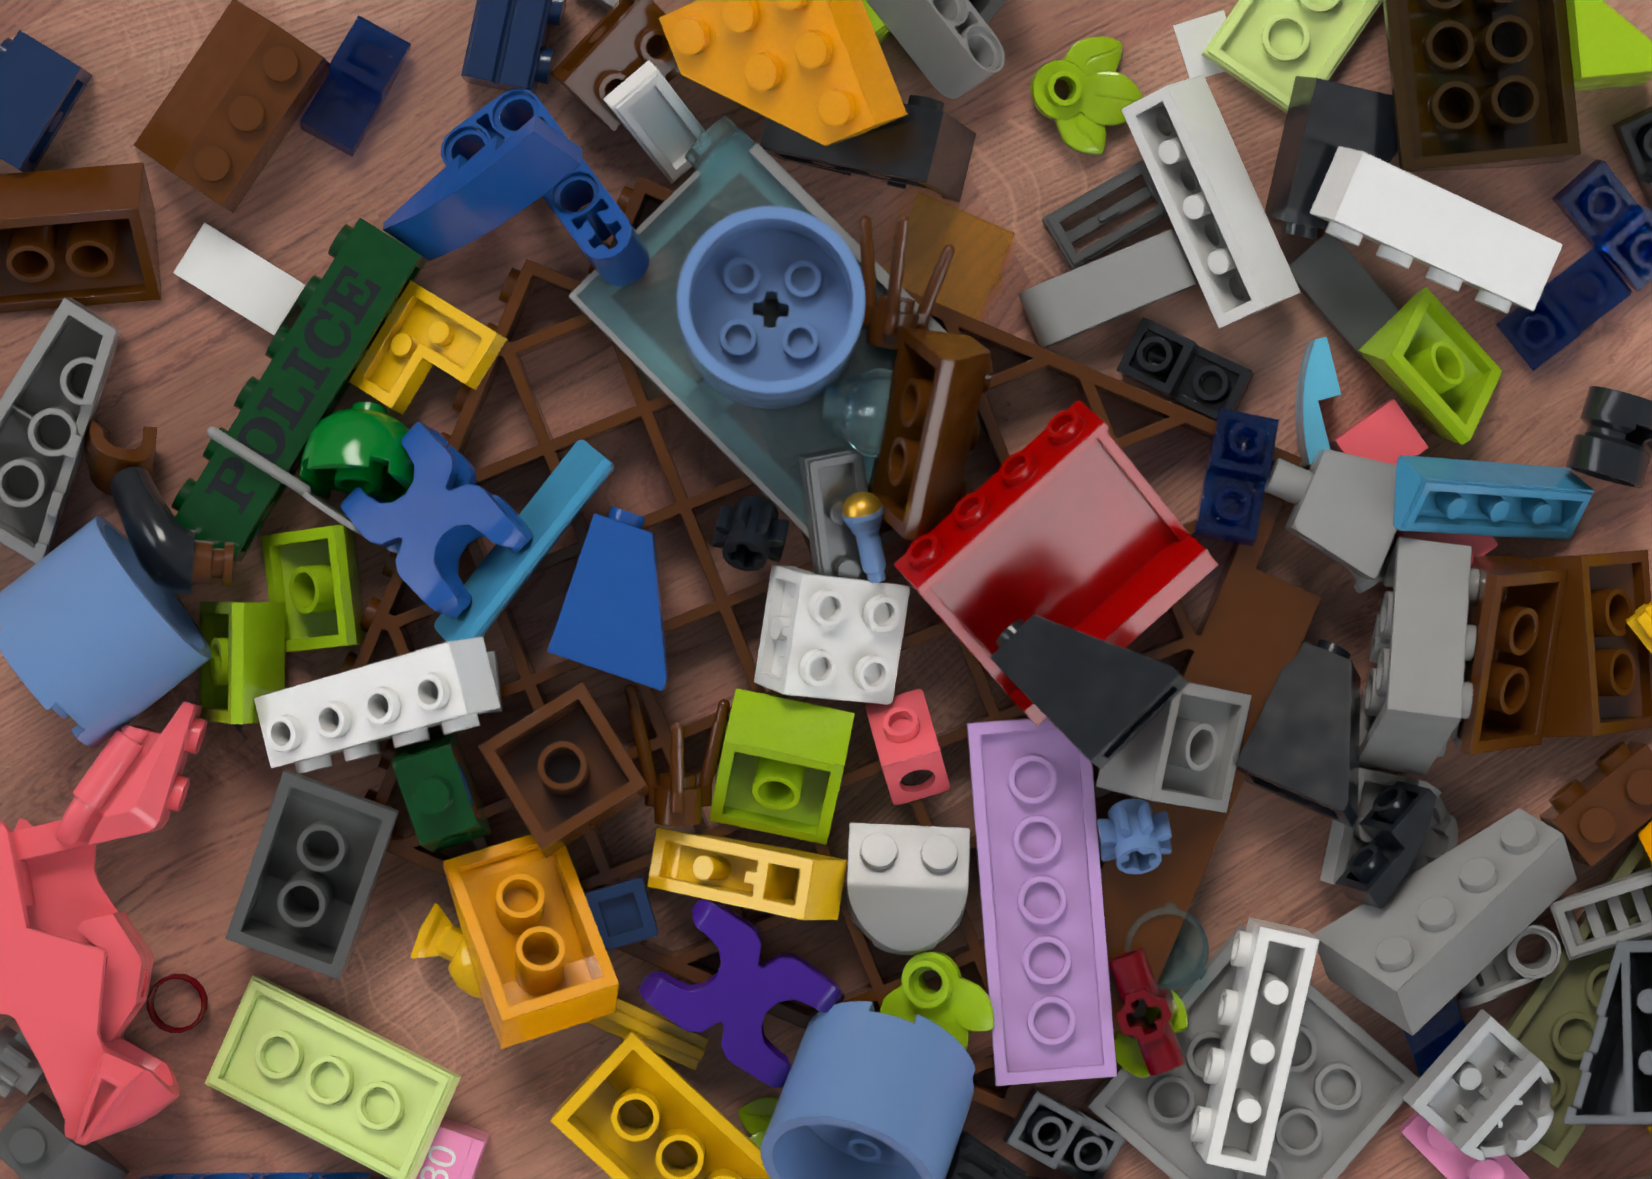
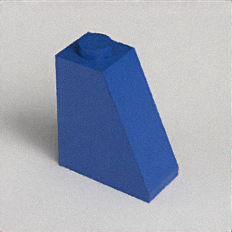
M611 506L608 517L596 513L593 515L547 652L663 691L666 688L669 674L655 533L642 529L645 517Z

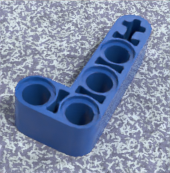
M522 88L511 89L495 98L455 127L445 137L441 145V157L446 166L459 154L469 160L496 135L507 141L535 115L564 136L566 135L534 93ZM582 158L580 166L542 197L601 278L614 286L630 285L638 281L645 274L649 265L650 254L626 215ZM590 203L585 209L578 211L582 206ZM612 235L618 244L608 249L603 244V241Z

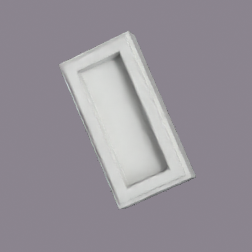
M649 60L603 98L671 184L717 146L660 71Z
M205 222L173 272L274 336L286 324L297 306L300 294L306 286Z

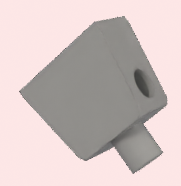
M1328 449L1317 451L1309 471L1278 458L1268 476L1264 492L1294 504L1285 528L1356 575L1365 579L1377 578L1397 531V528L1393 526L1397 465Z

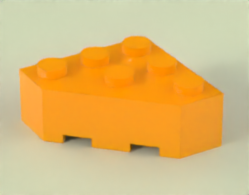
M696 0L659 17L681 75L824 146L858 136L907 115L863 0Z

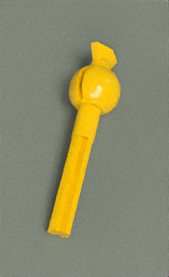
M434 903L418 930L410 958L440 956L449 960V974L457 987L471 997L482 999L462 929L454 926L440 906ZM618 997L616 1013L585 1022L623 1040L633 1031L659 1056L693 1071L696 1070L699 1061L702 1060L709 1038L696 1032H688L677 1024Z

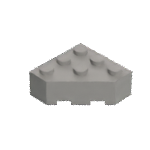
M1399 537L1389 555L1383 583L1385 587H1392L1394 589L1393 592H1385L1381 613L1376 616L1369 661L1377 663V668L1370 669L1366 689H1362L1360 699L1359 767L1425 775L1436 757L1444 756L1447 740L1449 738H1456L1460 720L1468 719L1472 706L1473 685L1472 683L1464 682L1465 661H1472L1476 645V626L1467 625L1468 604H1475L1480 582L1479 569L1470 568L1472 546Z

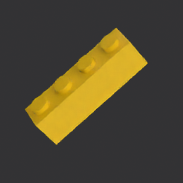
M633 1031L588 1074L555 1110L550 1120L612 1179H771L763 1166L761 1149Z

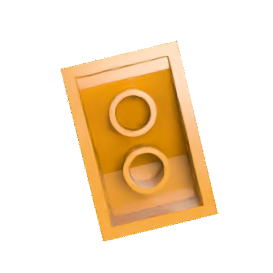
M530 834L443 861V868L480 994L501 1049L616 1013L619 982L566 846L546 858Z

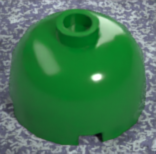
M358 402L352 405V409L339 410L320 420L311 431L302 454L298 479L309 485L312 493L328 500L331 489L338 492L351 493L356 487H360L366 494L381 497L387 503L394 502L407 493L414 480V463L401 444L403 436L409 429L395 417L387 415L388 410L376 403Z

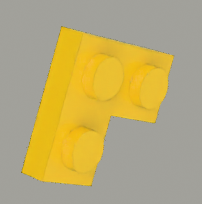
M410 280L349 382L403 415L433 364L476 390L508 339Z

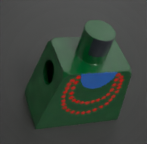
M443 729L429 734V740L396 748L392 761L418 841L422 847L433 853L492 833L457 732L444 734Z

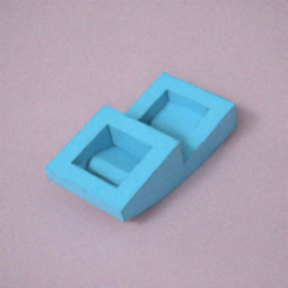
M1327 337L1315 339L1307 343L1297 380L1295 425L1302 466L1311 465L1318 450H1331L1318 401L1341 395Z

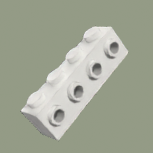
M1204 74L1167 85L1121 109L1218 328L1246 318L1301 293Z
M1341 146L1338 147L1310 211V214L1329 222L1325 233L1355 246H1359L1362 238L1379 245L1376 256L1406 269L1410 268L1412 261H1416L1429 267L1426 279L1457 292L1462 283L1478 290L1475 301L1505 314H1508L1511 305L1534 311L1563 244L1370 154Z
M483 636L449 641L254 698L270 767L277 768L295 764L297 774H305L332 767L330 755L340 752L344 753L345 761L381 753L379 742L390 738L393 740L394 748L429 740L428 728L442 724L444 734L480 726L477 714L501 708Z
M1249 917L1246 931L1238 930L1235 935L1230 957L1231 966L1237 967L1232 990L1224 989L1220 998L1217 1023L1224 1025L1219 1049L1211 1047L1207 1055L1204 1068V1083L1211 1085L1206 1106H1197L1190 1132V1140L1197 1142L1196 1150L1207 1164L1262 1176L1266 1175L1319 944V939L1306 929Z

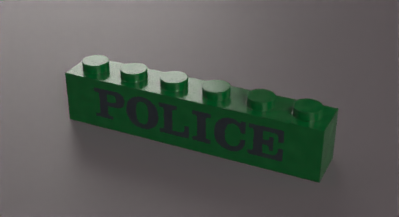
M362 218L358 219L354 227L346 224L339 231L328 251V255L334 258L323 278L314 275L309 280L297 301V305L303 309L291 329L284 325L276 333L265 356L272 359L260 380L252 376L240 391L234 407L241 411L229 430L223 427L219 428V430L295 476L300 468L302 454L311 431L320 420L333 414L351 385L349 380L410 280L413 282L416 280L427 262V259ZM211 439L203 453V457L209 461L197 481L189 478L183 484L171 508L178 511L175 517L185 528L195 529L196 540L213 541V548L225 549V542L234 543L233 562H242L288 486Z

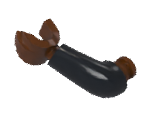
M93 419L85 437V457L90 479L97 489L113 496L129 543L142 569L153 582L175 593L191 594L192 583L210 585V578H222V586H231L234 543L225 542V549L213 548V541L195 540V529L185 528L174 516L151 477L155 467L157 427L144 426L141 446L129 450L110 444V432L97 420Z

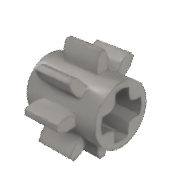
M5 1025L0 1030V1095L6 1099L17 1088L23 1094L29 1096L43 1080L45 1074L22 1031L19 1030L17 1033L8 1025Z

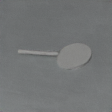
M208 428L207 435L209 438L296 491L314 506L363 536L342 510L312 493L309 485L218 428Z

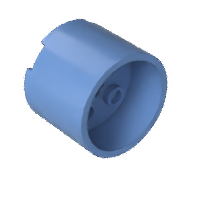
M762 206L749 208L727 216L708 229L699 238L688 254L681 270L677 289V311L683 345L689 360H691L702 378L720 392L721 395L734 402L753 408L780 409L811 400L814 396L828 388L842 374L851 361L857 347L865 311V289L855 256L841 236L830 226L800 210L780 206ZM769 299L777 300L779 311L788 312V316L778 317L776 327L771 328L764 326L762 316L753 315V311L762 310L765 306V300Z
M96 516L0 591V652L21 681L46 710L52 708L60 717L66 719L70 716L77 723L71 731L75 738L91 748L100 746L117 729L123 728L125 724L132 721L212 658L210 647L204 635L177 595L153 582L140 566L128 538L101 516Z
M868 1001L838 1003L828 1012L819 1011L811 1018L806 1027L761 1144V1159L767 1174L771 1179H945L974 1095L973 1076L976 1068L968 1052L946 1030L918 1014L912 1023L892 1015L874 1012L873 1003Z

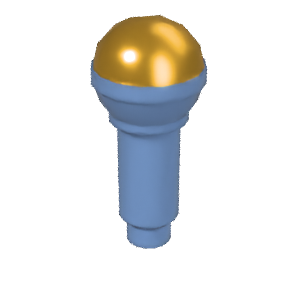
M856 492L849 496L842 505V520L856 537L862 569L867 573L868 581L870 583L881 582L886 579L884 569L887 566L879 532L884 513L883 504L873 493Z

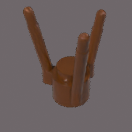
M901 214L897 218L887 295H879L878 305L872 222L868 216H863L860 219L861 268L865 289V311L862 325L868 326L866 343L898 350L902 327L928 330L931 311L955 253L953 245H945L938 263L935 265L917 311H914L915 300L901 297L910 221L906 214Z
M628 684L625 687L628 711L643 779L647 784L649 792L645 796V806L654 807V823L658 825L690 826L701 824L702 807L712 806V783L730 707L729 701L722 699L718 703L699 784H696V774L684 773L683 725L678 721L671 725L670 773L660 774V784H658L637 689L633 684Z

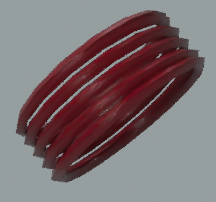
M171 974L160 979L151 988L147 997V1011L151 1021L159 1029L169 1033H183L191 1030L204 1018L208 1008V997L204 986L196 978L187 974ZM170 979H182L191 983L197 989L201 998V1011L198 1018L186 1027H172L165 1024L157 1016L154 1009V996L158 987Z

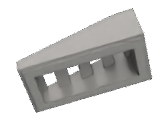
M1652 867L1555 900L1550 905L1569 961L1615 947L1617 941L1637 940L1652 935V909L1644 887L1652 885ZM1627 892H1631L1641 920L1634 924H1630L1620 896ZM1607 899L1617 930L1608 933L1596 903ZM1584 907L1594 938L1585 941L1582 938L1573 909Z

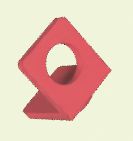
M916 689L893 696L892 703L888 705L868 703L865 708L892 803L894 805H901L950 790V783L924 692L921 689ZM915 770H928L933 773L927 781L918 785L909 786L900 783L906 774Z

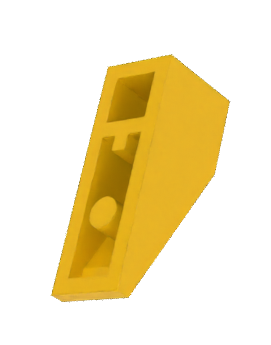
M657 827L647 887L800 920H838L847 860L796 849Z

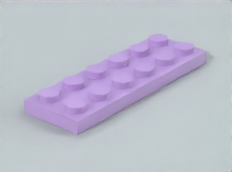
M1029 718L966 723L987 987L995 1018L994 1028L991 1029L996 1086L1116 1077L1117 1069L1092 763L1048 718L1038 726Z

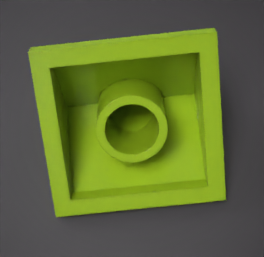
M1566 0L1575 92L1641 86L1652 79V40L1603 0Z
M1427 287L1418 291L1358 350L1434 435L1460 445L1471 440L1503 372Z
M342 524L261 536L269 602H285V652L363 644L366 632L362 631L360 627L364 609L355 532Z
M200 601L199 629L204 635L212 653V658L199 668V705H203L200 718L227 724L260 723L254 698L285 689V602Z

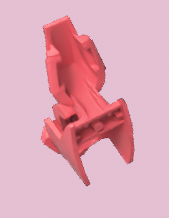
M183 701L162 732L140 725L132 726L125 724L122 730L117 729L72 792L75 797L61 820L32 826L26 819L19 818L14 831H10V828L0 820V1014L10 1015L16 1020L38 1060L64 1117L65 1138L74 1140L75 1143L84 1146L141 1124L162 1111L177 1099L180 1094V1087L170 1064L124 1038L123 1033L147 1001L154 959L151 950L126 912H119L101 886L95 871L97 844L158 831L168 822L171 810L181 811L190 784V778L182 776L189 753L198 754L207 729V720L200 718L203 705Z

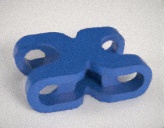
M417 421L403 436L401 441L402 446L406 449L414 463V480L407 493L396 501L387 503L383 498L373 494H366L360 487H356L341 503V509L369 542L384 546L387 550L398 554L395 560L397 573L427 605L439 613L456 619L468 607L472 598L458 575L459 558L466 546L480 537H487L492 543L508 547L513 553H518L531 540L533 533L507 501L475 485L477 481L475 468L460 451H457L451 445L447 448L446 446L449 441L442 434Z

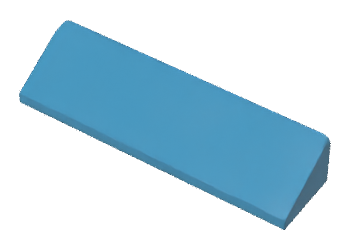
M581 439L577 441L519 514L533 533L531 540L518 553H513L508 547L496 544L464 584L466 590L472 596L471 603L456 619L441 613L434 623L435 630L447 642L484 636L615 469L613 467L615 464L586 441Z
M1401 455L1396 466L1393 526L1399 531L1569 541L1594 490L1571 470L1563 467Z

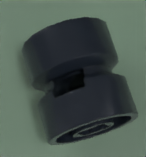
M1590 386L1580 417L1587 425L1586 432L1575 435L1566 467L1578 473L1633 488H1642L1651 456L1644 447L1646 442L1652 441V400L1610 388Z

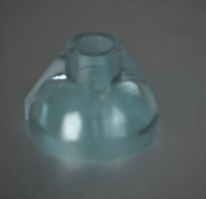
M876 368L840 381L839 386L829 384L826 386L821 421L833 422L832 429L862 455L878 457L889 399L892 370Z
M1165 902V907L1147 911L1132 924L1125 941V953L1131 951L1135 932L1148 919L1161 914H1173L1185 918L1157 983L1161 988L1175 990L1188 985L1197 977L1200 980L1207 973V969L1204 966L1207 962L1209 946L1206 933L1199 921L1191 913L1178 909L1177 903Z

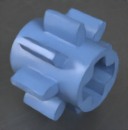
M1126 799L1120 801L1109 809L1108 819H1099L1097 821L1099 829L1098 843L1102 861L1116 859L1118 869L1124 873L1143 874L1150 872L1161 863V854H1171L1172 852L1170 843L1172 832L1168 813L1165 811L1153 814L1151 804L1145 800Z

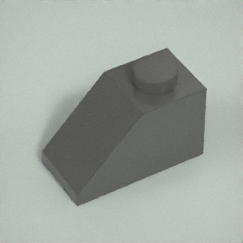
M44 1092L29 1100L0 1131V1158L22 1179H123L129 1173L97 1141L84 1146L75 1143L74 1140L65 1138V1120L61 1110Z

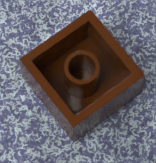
M583 682L478 746L487 764L546 858L649 794L647 784Z

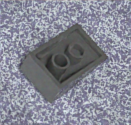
M285 769L225 939L339 980L351 962L370 908L399 810Z

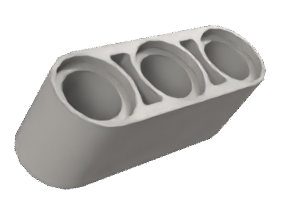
M867 0L933 87L947 98L957 99L1000 71L1005 64V54L1000 41L969 0Z
M1171 229L1019 293L1018 296L1039 346L1046 348L1170 297L1199 283L1175 229Z

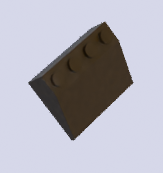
M1383 0L1400 169L1406 172L1508 168L1560 163L1581 154L1566 0Z

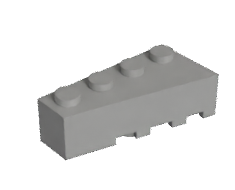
M73 298L63 299L0 399V542L35 564L52 550L84 451L85 437L94 419L123 330Z
M1518 808L1404 878L1381 909L1362 904L1322 928L1313 935L1319 939L1317 951L1328 979L1413 1036L1577 880L1564 834Z

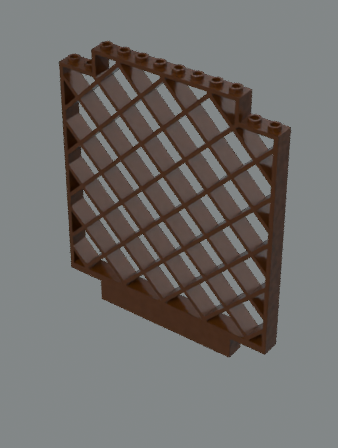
M639 176L634 189L624 186L617 200V205L626 215L634 229H636L648 200L662 205L675 191ZM707 205L693 219L714 226L717 222L730 216V214ZM688 223L680 232L690 253L697 241L690 223ZM614 238L611 244L603 241V244L608 249H611L618 244ZM528 259L525 260L521 271L512 267L499 296V301L507 304L498 326L490 322L487 325L488 328L505 337L508 341L504 343L476 390L464 383L461 384L452 410L460 413L452 435L444 432L441 433L449 441L446 447L448 448L451 445L457 451H460L462 454L464 453L503 359L506 360L539 445L475 470L477 479L475 485H481L542 459H546L552 473L562 461L559 453L572 448L580 439L587 442L643 419L676 503L642 516L646 518L642 529H648L681 515L715 597V600L663 621L664 633L720 611L752 691L780 698L791 696L774 690L766 691L764 686L754 683L756 664L732 607L768 592L770 578L728 595L694 513V510L750 488L754 484L743 475L688 498L655 416L656 413L676 405L665 394L649 400L635 364L613 342L612 345L637 405L553 439L520 357L596 327V325L583 313L511 342L537 279L569 293H572L582 283ZM590 264L588 274L595 270L592 264ZM680 275L615 300V302L628 314L677 294ZM904 289L920 305L922 296ZM935 302L930 316L940 323L947 333H964L1027 360L1024 363L992 375L987 391L1046 368L1076 382L1084 404L1109 427L1107 432L1121 449L1177 426L1185 427L1210 438L1235 502L1182 523V526L1189 534H1192L1237 515L1244 514L1246 516L1196 633H1194L1180 599L1168 609L1178 637L1141 651L1138 654L1158 661L1188 649L1179 671L1188 682L1252 695L1239 752L1240 756L1282 669L1297 656L1322 598L1319 595L1256 569L1285 501L1264 492L1268 476L1278 458L1296 466L1300 465L1302 458ZM862 325L861 331L867 329L868 326ZM855 352L847 366V370L870 425L784 459L765 409L751 407L771 458L791 478L790 471L800 467L799 455L859 444L873 438L881 430L883 419L879 414ZM704 379L698 380L696 383L700 385ZM1097 390L1159 416L1163 420L1116 438ZM984 392L981 395L977 416L1000 470L1002 463L1010 455ZM1234 449L1268 463L1254 497ZM583 511L580 512L572 523L579 542L548 554L532 575L580 556L589 530ZM894 528L880 534L882 545L902 538ZM802 533L811 555L810 540ZM482 537L467 545L476 569L488 555ZM390 551L382 574L390 577V581L382 600L373 596L362 617L360 627L362 631L367 632L359 654L350 651L339 673L373 664L387 632L390 634L398 656L415 652L416 650L406 626L439 613L427 604L401 614L396 613L407 587L405 581L397 573L395 560L398 554ZM812 561L797 567L814 573ZM509 604L497 618L521 678L501 686V697L503 699L526 690L532 708L536 711L548 703L541 683L585 665L568 659L536 672ZM942 620L903 636L901 651L951 630ZM956 635V640L986 714L936 734L939 748L968 738L966 723L1009 720L1025 715L1015 703L998 709L981 664ZM636 682L657 736L648 739L651 752L662 748L670 766L671 729L654 688ZM732 705L729 707L726 722L729 721ZM716 712L684 724L683 739L712 728ZM442 724L428 728L429 733L442 730ZM392 738L388 740L378 767L387 770L378 792L369 789L364 797L388 807L391 806L399 787L392 764L396 750ZM636 744L625 748L631 760L639 757ZM879 758L844 771L839 789L883 772ZM684 764V773H688ZM1236 768L1227 813L1151 801L1131 795L1126 796L1125 800L1142 799L1149 802L1153 808V814L1165 811L1168 813L1172 837L1170 838L1172 852L1171 854H1161L1162 861L1159 866L1143 874L1124 873L1118 869L1116 859L1103 862L1100 857L1108 961L1123 953L1144 948L1155 980L1158 983L1246 774L1238 771ZM911 772L901 779L904 785H916ZM1097 781L1094 782L1095 799L1114 792L1096 787ZM508 796L483 805L487 818L514 807ZM922 799L911 801L919 825L932 826ZM702 809V823L693 825L695 828L693 833L722 837L743 827L719 822L709 826ZM597 826L585 833L584 836L598 871L579 878V882L583 892L603 884L608 886L620 882L619 878L650 866L653 849L613 864ZM975 830L970 832V850L976 847ZM392 833L387 852L443 876H446L443 861L452 859V857L443 853H433L422 847L416 833L407 837ZM490 834L473 840L477 851L494 846ZM828 842L827 845L814 843L818 854L833 857ZM845 882L840 910L870 984L846 993L842 1003L850 1001H878L881 1009L883 999L889 993L902 986L901 978L903 971L882 978L865 934L850 919L846 904L847 882ZM725 904L726 907L747 919L742 907ZM965 907L960 926L967 945L945 954L956 963L958 968L975 961L988 993L984 938L978 940ZM768 913L750 922L762 934L797 919ZM710 938L674 952L647 940L615 948L697 984L708 981L718 972L716 969L695 961L719 951ZM760 952V957H759V959H760L761 962H764L763 957H762L761 952ZM1108 964L1113 1030L1123 1034L1116 1016L1123 1002ZM927 970L925 981L939 976V974L933 970ZM1138 999L1139 1004L1135 1012H1132L1135 1019L1143 1017L1147 1004L1144 999ZM787 1000L778 1002L766 1013L806 1029L811 1018L819 1011L813 1007L807 1009ZM992 1046L969 1055L976 1068L974 1074L994 1067ZM973 1079L974 1095L972 1100L1016 1118L1037 1083L1004 1085L1002 1090H998Z

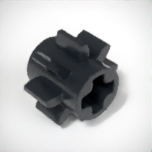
M745 496L737 500L734 509L726 505L720 507L712 546L723 548V558L732 567L743 571H756L766 565L767 559L775 562L781 561L790 523L788 520L778 519V510L769 500L758 496Z

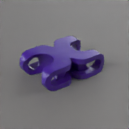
M699 898L692 907V920L695 926L705 933L718 947L721 959L718 972L708 981L693 985L674 979L664 972H654L645 976L638 986V990L648 1004L688 1032H702L718 1022L723 1023L721 1047L726 1058L765 1084L774 1088H783L791 1069V1064L787 1056L779 1051L764 1034L763 1020L766 1012L778 1002L792 999L810 1005L820 1012H828L835 1004L842 1003L845 994L834 980L795 953L782 952L766 962H761L759 957L762 938L757 927L720 902Z

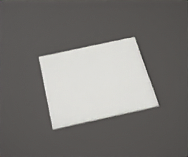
M1224 10L1173 25L1189 78L1203 74L1206 78L1225 72L1202 56V53L1226 20Z

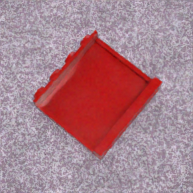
M1079 399L1067 410L1056 414L1049 421L1046 429L1025 448L1010 455L1002 463L997 473L974 493L963 497L956 504L951 514L928 534L916 539L908 548L907 553L894 564L1036 726L1040 725L1047 718L1045 714L990 659L999 649L996 645V640L1009 625L1021 618L1026 622L1034 614L1126 648L1219 565L1207 549L1186 531L1107 432L1109 427Z

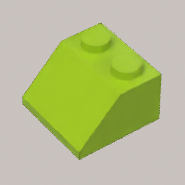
M736 688L724 739L709 820L827 845L855 713Z

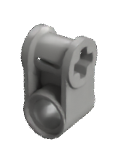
M1534 920L1478 973V981L1474 977L1460 990L1461 994L1457 998L1460 1008H1469L1489 1002L1506 994L1511 989L1552 973L1559 964L1561 957L1560 942L1554 933ZM1528 934L1541 935L1544 940V951L1540 958L1531 963L1519 962L1515 952L1519 940Z

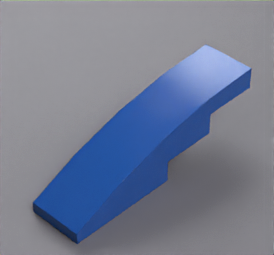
M535 115L507 141L496 135L469 160L459 154L384 221L383 231L428 261H431L471 243L499 227L538 200L581 165L582 148Z

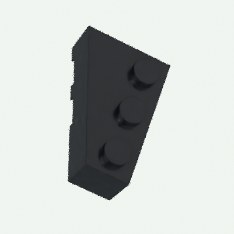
M909 95L908 103H903L907 115L858 136L827 146L766 117L760 146L767 153L781 160L851 176L852 173L888 181L887 185L906 189V185L930 189L941 194L942 199L960 203L976 133L944 112L943 102L924 96Z
M1652 940L1617 941L1596 1011L1599 1018L1589 1051H1584L1579 1068L1583 1070L1573 1105L1568 1106L1563 1122L1566 1125L1652 1126Z

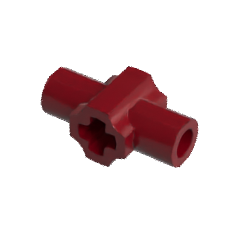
M1144 948L1135 949L1110 959L1108 964L1123 1002L1116 1015L1123 1035L1136 1037L1150 1076L1173 1070L1185 1064L1186 1060L1171 1023V1019L1177 1009L1173 994L1170 989L1161 988L1157 985ZM1138 999H1144L1148 1007L1159 1006L1161 1011L1158 1012L1154 1020L1155 1024H1149L1145 1016L1134 1018L1132 1012H1135L1139 1004Z

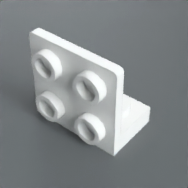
M772 564L754 683L784 695L885 705L892 703L910 594L909 587L896 583H870V581L819 575L794 566Z

